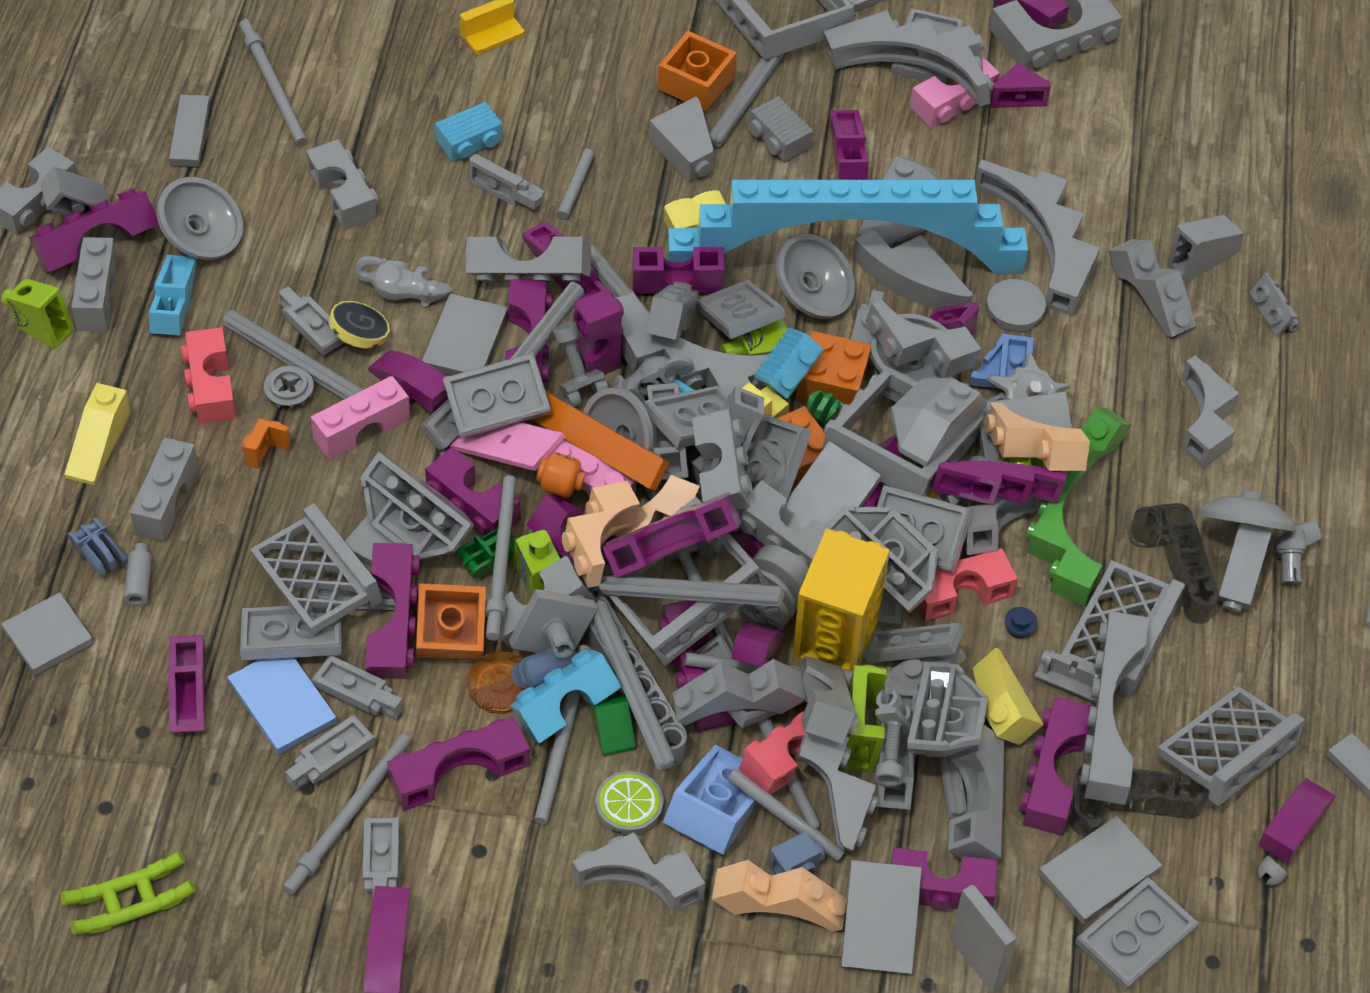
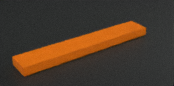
M545 390L551 414L531 420L549 430L562 432L565 440L647 488L656 491L670 463L669 461Z

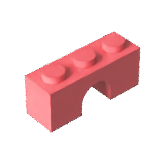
M223 327L185 332L187 345H181L184 364L190 363V369H184L187 388L193 387L194 392L188 394L190 412H197L198 424L236 419L230 375L211 376L213 373L229 370Z
M1002 548L998 549V551L980 553L973 557L959 559L955 573L936 568L934 590L917 608L924 622L952 615L955 612L958 598L955 590L961 588L975 591L984 605L1014 596L1018 578Z
M804 711L798 714L790 725L785 728L782 725L778 726L768 735L767 739L762 742L755 740L743 751L744 758L738 768L739 771L770 795L789 784L798 767V764L790 754L797 755L805 733L801 720Z

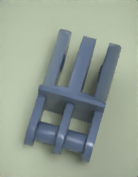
M96 517L92 519V523L88 526L81 525L79 531L67 533L70 542L81 554L82 560L87 559L100 577L106 575L104 567L109 572L116 569L115 559L120 565L125 564L128 560L126 555L109 536L107 526H103Z
M553 648L527 656L514 666L511 672L512 680L520 688H536L545 681L544 677L549 672L557 668L564 669L571 664V659L577 653L572 651L573 653L568 657L559 658L554 655Z

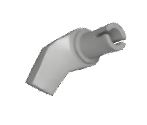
M1310 520L1296 525L1295 531L1287 530L1278 538L1275 552L1281 555V583H1302L1301 555L1306 552L1307 546L1321 539V532L1316 522Z

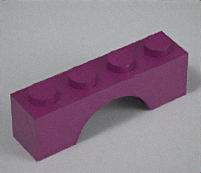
M134 187L117 194L119 199L108 203L107 199L90 205L92 211L82 215L80 211H76L64 216V223L57 226L48 223L36 228V235L29 237L43 271L51 272L78 260V246L81 238L90 228L103 223L111 224L128 236H134L159 225L146 191H135Z
M510 279L509 322L518 325L529 335L546 314V311L551 308L552 293H546L545 280ZM550 340L544 344L535 356L543 383H548V365L543 364V359H549ZM521 345L506 350L505 360L511 359Z
M727 492L610 540L603 547V550L615 577L618 578L643 568L676 550L698 542L709 541L736 530L742 521L730 493Z
M373 543L371 575L376 580L378 587L387 592L396 605L393 617L388 624L379 631L367 635L365 669L366 672L378 678L407 679L408 668H414L415 650L414 648H409V638L416 636V617H411V606H417L418 586L412 585L413 575H419L420 556L414 555L413 544Z
M685 600L663 605L662 618L658 619L659 631L698 601ZM709 632L670 662V665H676L678 671L675 674L678 689L705 673L699 667L684 666V658L686 652L695 653L696 650L709 641ZM728 711L708 715L694 721L697 732L736 723Z
M1055 696L1052 709L1045 707L1042 718L1044 725L1042 727L1047 728L1045 736L1038 735L1033 753L1040 757L1038 764L1031 763L1026 780L1027 783L1032 784L1031 792L1024 791L1019 811L1025 812L1022 825L1062 836L1074 790L1064 784L1058 777L1054 762L1065 754L1083 751L1086 735L1090 727L1087 726L1090 705Z
M516 718L499 719L490 723L489 726L475 731H464L455 738L444 742H433L424 749L412 753H402L387 761L388 778L402 811L434 801L436 787L440 779L448 771L458 766H482L492 771L498 777L529 767L530 748Z

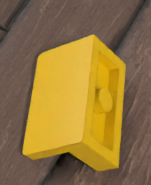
M494 0L459 14L460 35L476 55L525 35L524 29L514 18L513 0Z

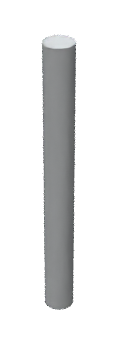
M736 768L727 777L730 782L799 834L806 831L812 841H818L824 853L836 862L842 857L845 850Z

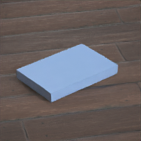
M295 658L260 659L227 676L228 683L278 755L337 724V717Z

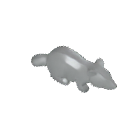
M364 256L355 265L357 277L362 281L371 282L375 291L381 297L388 300L418 299L421 300V305L426 308L431 302L441 300L453 292L448 284L425 279L424 276L427 275L428 268L423 266L417 267L412 272L406 269L407 265L405 262L386 260L385 258L380 259L373 256ZM366 265H379V268L372 272H367L364 269Z
M654 356L645 361L626 379L621 375H617L614 387L632 392L644 403L648 395L647 385L674 383L676 374L690 373L694 370L695 365L688 357H677L671 360L664 356Z

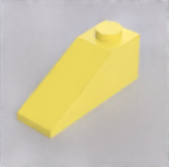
M96 383L84 407L64 474L65 478L96 485L131 414L127 390Z
M999 648L993 649L972 668L976 685L988 697L985 716L998 738L1021 745L1044 725Z

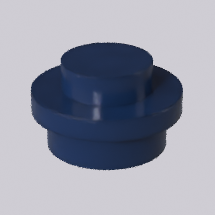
M1025 607L1012 608L1007 612L1004 621L1009 634L1020 639L1031 635L1036 630L1038 622L1036 615Z

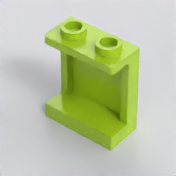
M854 665L848 690L851 692V700L854 703L855 714L858 715V721L853 734H847L846 736L849 738L846 747L851 749V753L845 768L841 767V769L873 773L875 771L884 741L885 727L866 725L865 708H878L876 698L884 688L887 669L877 668L874 665Z

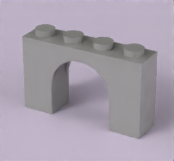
M1015 0L992 9L989 29L1016 63L1031 70L1118 38L1123 17L1108 0H1063L1070 5L1068 14L1076 24L1066 29H1050L1033 21L1018 1Z

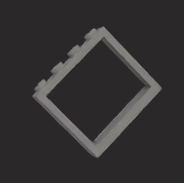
M714 0L764 60L824 40L823 31L853 22L856 16L854 6L849 0H818L828 12L771 30L746 0Z
M887 366L879 375L874 374L865 390L860 389L850 405L845 404L835 420H829L823 430L826 438L822 450L830 441L881 474L882 479L880 482L893 488L927 497L932 491L931 486L939 463L958 462L976 442L984 417L979 414L927 467L924 466L921 469L850 431L853 425L882 395L897 403L918 383Z
M695 497L685 506H682L676 513L691 508L702 502L697 497ZM729 533L716 537L719 543L741 566L739 570L723 581V583L769 585L760 568ZM663 557L623 576L639 577ZM610 564L605 566L602 576L614 575ZM606 594L664 666L744 605L698 601L653 636L620 595Z

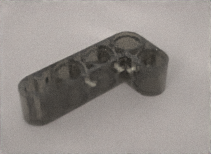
M1181 503L1139 508L1133 516L1129 530L1131 543L1140 548L1164 547L1173 579L1185 584L1181 598L1184 614L1191 622L1198 624L1208 622L1212 618L1219 593L1191 509Z
M1081 766L1077 770L1072 787L1074 793L1070 806V825L1078 835L1088 836L1100 828L1105 809L1193 819L1202 812L1209 790L1188 775L1132 769L1131 787L1125 805L1084 798L1086 785L1080 784ZM1151 791L1158 792V793H1160L1161 795H1156V794L1152 793ZM1082 813H1089V814H1091L1093 817L1085 816V815L1082 814Z

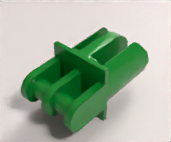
M820 390L813 392L807 402L810 414L822 428H825L829 420H835L845 405L838 401L835 395L829 392L824 394Z
M498 528L481 538L474 534V539L459 547L454 554L458 560L462 559V565L465 569L471 570L470 575L473 579L480 578L488 572L493 575ZM510 534L508 559L513 556L515 540L512 534Z

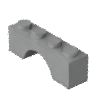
M467 237L465 273L476 276V281L491 282L494 281V276H504V281H510V279L522 280V276H533V280H545L546 282H550L551 277H562V281L580 282V277H590L591 240L584 237H553L549 247L542 255L528 261L517 260L510 253L505 240L498 237Z
M804 655L799 668L806 698L805 701L808 702L801 719L804 732L844 744L847 734L852 735L856 728L858 715L855 714L851 692L848 690L847 680H845L842 667Z
M984 725L979 745L952 755V762L961 773L966 786L968 811L962 816L949 820L948 850L961 859L962 856L992 860L1001 858L1004 739L998 738L994 731Z

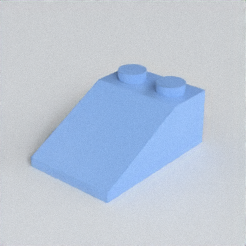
M715 744L675 790L663 823L674 828L677 832L704 844L708 849L723 855L737 838L758 804L757 801L727 779L734 768L739 771L738 768L743 759Z

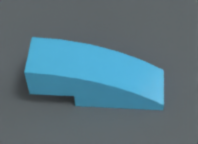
M166 255L154 285L155 297L148 312L150 333L181 335L191 299L197 258Z

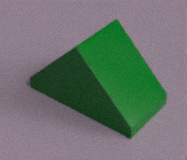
M615 691L595 706L587 702L603 757L636 750L628 700L619 691Z

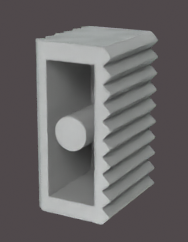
M780 96L750 110L748 127L751 134L756 138L760 137L766 143L768 151L772 155L777 154L783 162H786L788 159L791 160L792 157H796L797 154L800 155L801 152L804 153L811 148L812 128H809L808 124H805L801 117H798L794 110H791L787 103L780 99Z
M53 167L40 182L47 211L52 210V213H62V216L76 211H80L81 215L92 211L90 205L101 200H109L105 184L71 173L63 168Z

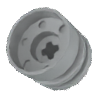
M765 545L760 548L752 560L762 571L769 583L768 586L782 587L785 594L783 604L781 606L744 604L736 611L748 622L781 631L788 624L789 619L793 618L796 613L798 594L809 568L797 555L788 549L777 545Z

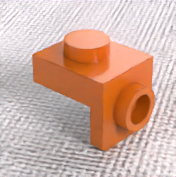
M259 418L252 433L247 434L243 441L242 451L245 452L247 466L259 469L271 445L288 450L291 444L289 428L277 421H267Z

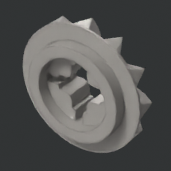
M279 367L269 373L264 381V393L267 396L268 402L276 403L278 408L287 405L292 410L295 404L304 405L305 400L312 397L313 379L308 372L300 367ZM283 383L290 388L294 387L295 392L284 391Z

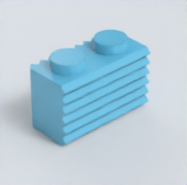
M486 102L434 123L435 140L452 162H455L457 159L468 158L473 153L481 151L482 148L494 147L498 142L502 141V122Z
M786 328L787 333H783V338H779V343H775L776 348H772V353H768V358H764L765 362L761 363V368H757V373H753L754 378L762 385L768 386L776 394L786 399L791 396L824 351V348L809 335L792 328Z

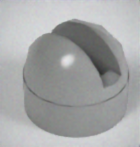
M1268 855L1258 866L1257 874L1259 879L1265 873L1271 876L1266 882V885L1269 886L1278 885L1288 875Z

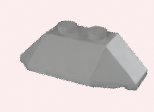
M896 156L882 180H941V178L931 166L907 157ZM864 220L858 237L876 230L889 246H892L895 242L904 241L925 232V230L889 221Z
M922 378L890 411L894 432L898 440L899 452L927 467L986 408L987 401L981 393L954 378Z
M379 451L360 477L362 487L364 488L370 524L393 543L413 544L414 555L420 556V561L455 552L474 526L460 508L419 476Z
M844 506L825 525L827 529L844 531L851 535V537L866 542H877L884 548L890 549L884 592L909 613L934 590L938 550L894 508Z
M924 663L907 741V749L912 755L948 757L981 743L988 697L973 680L964 674V670L958 664Z

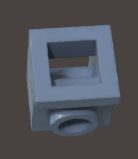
M805 831L770 849L768 866L774 875L800 867L814 874L818 869L819 862L825 859V853L820 843L816 840L812 841Z

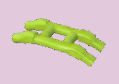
M177 851L165 859L162 858L155 863L147 865L146 868L97 885L95 883L90 886L79 887L76 890L62 891L61 902L63 905L88 904L103 898L108 914L104 913L90 916L88 919L72 921V934L101 933L110 930L111 927L150 913L172 908L181 903L184 898L195 893V885L191 880H187L175 888L172 887L156 896L150 882L151 880L153 882L165 877L172 870L184 864L185 858L183 854ZM137 886L142 902L121 908L116 893Z

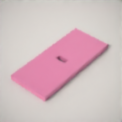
M519 422L462 439L458 435L450 444V447L455 448L459 452L536 471L540 466L542 458H547L565 436L562 432Z

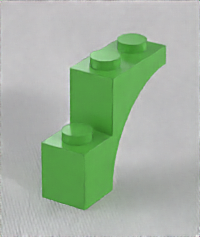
M1095 407L1081 429L1090 441L1086 471H1062L1067 472L1062 492L1067 493L1068 496L1082 476L1100 458L1109 452L1116 451L1132 424L1108 408Z
M1062 492L1058 503L1043 500L1038 511L1040 519L1038 522H1031L1025 536L1026 539L1030 540L1027 553L1052 563L1048 577L1053 579L1050 592L1086 606L1098 582L1102 565L1082 553L1067 534L1063 522V509L1067 493Z

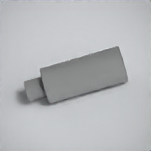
M144 543L135 544L134 551L128 554L123 600L130 606H143L148 601L152 555L147 552L148 546Z

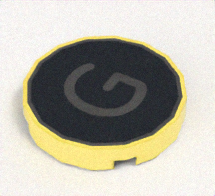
M342 301L336 304L328 318L331 330L335 329L338 332L337 337L354 347L367 349L372 348L375 344H378L379 347L383 345L390 331L388 321L380 312L364 303L355 301Z

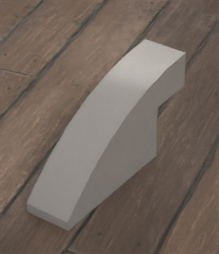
M872 230L855 239L853 259L868 274L895 293L932 309L972 303V292L921 235L893 249L890 248L876 230Z

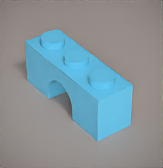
M588 649L577 653L571 659L572 663L564 669L557 668L549 672L544 677L545 681L536 688H526L516 696L517 700L510 704V707L530 739L541 743L567 725L560 713V702L568 692L578 690L584 701L595 706L622 687L602 653L593 649L590 651Z

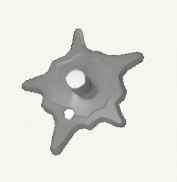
M1031 353L1026 355L1025 366L1014 369L1012 375L1007 377L990 375L987 377L989 383L1005 391V400L1058 393L1070 388L1068 383H1059L1052 380L1047 371L1038 367Z

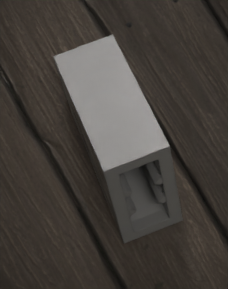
M697 97L649 120V141L689 183L713 171L714 149L701 103Z
M1225 215L1181 223L1176 228L1167 266L1170 269H1179L1183 281L1188 283L1237 254L1244 233Z
M1243 523L1239 524L1233 538L1216 602L1223 603L1222 608L1238 613L1242 609H1249L1272 533L1271 531Z

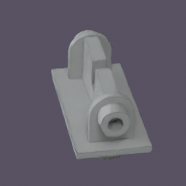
M1265 272L1249 294L1275 337H1278L1284 329H1289L1290 331L1297 330L1300 327V317L1295 314L1290 305L1286 304L1287 299L1282 293L1279 283L1273 281L1268 273Z
M1053 649L1051 652L1045 650L1035 678L1096 703V698H1090L1093 678L1099 679L1100 671L1081 663L1076 668L1071 666L1073 660L1055 653L1056 651Z

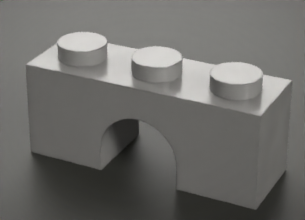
M337 139L306 151L307 169L319 190L338 186V188L330 190L331 206L333 213L344 230L377 218L376 205L379 204L377 194L373 188L369 189L366 185L363 171L360 168L356 169L354 166V160L349 149L344 150Z
M50 147L43 150L28 163L33 186L18 188L6 182L0 187V225L17 236L26 228L32 226L35 220L47 211L40 183L41 180L53 167L63 168L66 171L77 174L75 162Z
M83 237L72 301L76 331L107 332L111 311L109 285H115L118 265L114 238Z
M674 282L673 285H668L653 296L646 333L674 340L679 338L682 330L687 331L692 327L699 291L691 290L692 285Z
M729 408L692 418L695 446L705 461L713 458H722L716 468L699 474L703 502L729 492L737 510L750 507L748 494H751L753 490L748 474L745 475L744 466H747L749 461L744 446L741 447L740 438L745 437L741 420L735 419Z
M164 437L130 511L134 535L162 542L166 541L176 519L175 502L178 491L188 492L198 469L194 444Z
M761 480L753 489V492L748 495L750 507L737 510L742 521L739 528L743 532L751 534L762 542L764 546L777 545L788 549L810 568L826 527L815 519L803 529L787 527L780 519V513L787 498Z
M567 555L539 573L544 582V591L591 600L595 598L582 576L576 573L574 562ZM511 591L503 598V601L506 603L505 617L501 620L499 639L512 649L509 639L527 605Z

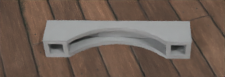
M1110 611L1107 623H1100L1097 642L1103 643L1102 651L1097 650L1094 670H1099L1100 673L1099 679L1093 678L1090 698H1096V706H1090L1087 726L1093 727L1092 735H1086L1083 752L1084 755H1089V763H1083L1080 776V784L1086 785L1084 798L1122 805L1126 804L1131 787L1134 758L1124 746L1117 731L1113 715V695L1127 674L1142 662L1147 643L1149 617Z

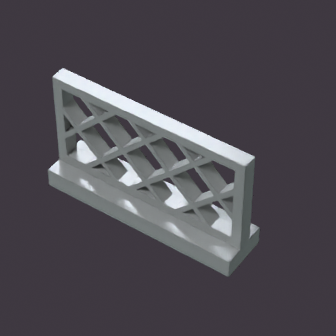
M315 503L303 509L306 517L250 550L253 557L312 634H315L367 602L372 608L383 602V598L374 577ZM304 530L308 532L309 535L306 542H292L294 536ZM272 549H281L278 559L264 558L263 554ZM296 550L303 552L300 560H287L288 551ZM310 552L324 553L321 562L307 560ZM282 568L296 569L293 578H280L279 576ZM304 569L318 570L315 580L301 579ZM326 571L339 572L336 582L322 580ZM297 588H311L308 598H297L294 596ZM319 589L333 590L331 599H316ZM341 591H352L357 594L348 601H338ZM313 607L327 608L326 613L313 621L310 618Z
M1112 560L1061 655L1073 660L1071 666L1077 668L1078 664L1081 663L1094 669L1097 652L1094 643L1097 642L1098 634L1089 635L1086 624L1096 621L1107 623L1106 619H1108L1110 611L1127 614L1142 610L1145 617H1149L1147 643L1142 662L1131 670L1118 685L1120 687L1119 693L1131 698L1180 604L1185 584L1173 579L1169 585ZM1113 573L1127 578L1129 585L1115 588L1111 580ZM1151 588L1160 592L1158 598L1145 601L1140 590ZM1133 592L1138 603L1124 606L1119 595ZM1112 597L1117 608L1102 611L1098 601ZM1087 645L1092 656L1080 658L1071 654L1075 647Z
M1238 686L1159 745L1156 754L1210 790L1208 800L1220 806L1299 743L1305 719L1296 713L1287 718ZM1239 700L1247 705L1249 709H1233V703ZM1213 718H1229L1230 725L1213 724ZM1235 718L1252 719L1253 726L1237 725ZM1259 720H1270L1276 726H1260ZM1209 733L1210 740L1193 739L1192 734ZM1216 734H1232L1233 741L1217 740ZM1239 735L1256 736V741L1241 742ZM1172 749H1188L1189 755H1178ZM1195 749L1212 750L1213 757L1196 756ZM1219 750L1235 751L1236 757H1220ZM1198 766L1215 767L1216 772L1209 776L1200 770Z

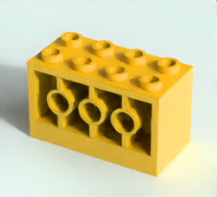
M825 529L798 594L793 650L794 659L802 661L804 655L847 670H853L854 665H861L864 657L863 654L881 615L890 549L884 548L877 542H866L851 537V535L844 531Z

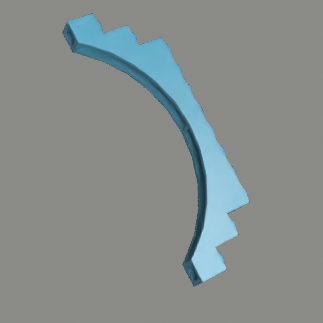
M732 180L730 204H700L698 228H668L667 260L674 263L690 259L693 254V247H723L725 254L754 238L783 228L817 221L845 219L889 221L922 228L946 237L969 250L994 274H1023L1028 254L1025 228H1003L1000 204H977L975 180Z

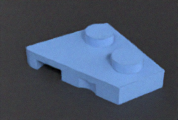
M1003 334L996 342L995 348L990 350L984 357L982 365L977 371L974 370L971 373L969 385L1000 389L989 383L987 377L990 375L1007 377L1012 375L1017 367H1024L1026 355L1033 352L1034 338Z

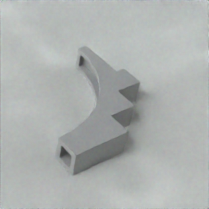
M886 10L823 31L827 53L835 69L879 61L920 65L941 72L957 81L972 95L979 107L990 104L989 91L993 90L989 75L983 74L981 51H984V44L980 34L975 35L970 25L941 34L938 27H933L929 18L899 26L898 21L892 20Z
M982 159L977 168L975 187L995 195L1006 202L1030 223L1044 245L1051 270L1050 284L1046 295V307L1073 316L1096 267L1100 247L1077 240L1084 213L1061 206L1068 180L1041 170L1037 178Z
M630 293L615 298L619 299L624 309V316H622L624 334L621 336L623 356L633 373L645 361L654 356H664L671 360L677 357H688L695 365L694 370L690 373L676 374L675 379L694 390H698L704 385L707 388L719 386L729 397L735 386L743 388L749 382L760 391L765 387L754 378L753 373H757V368H761V363L765 362L764 358H768V354L754 356L726 354L700 347L680 337L674 340L646 333L650 314L644 309L635 294Z

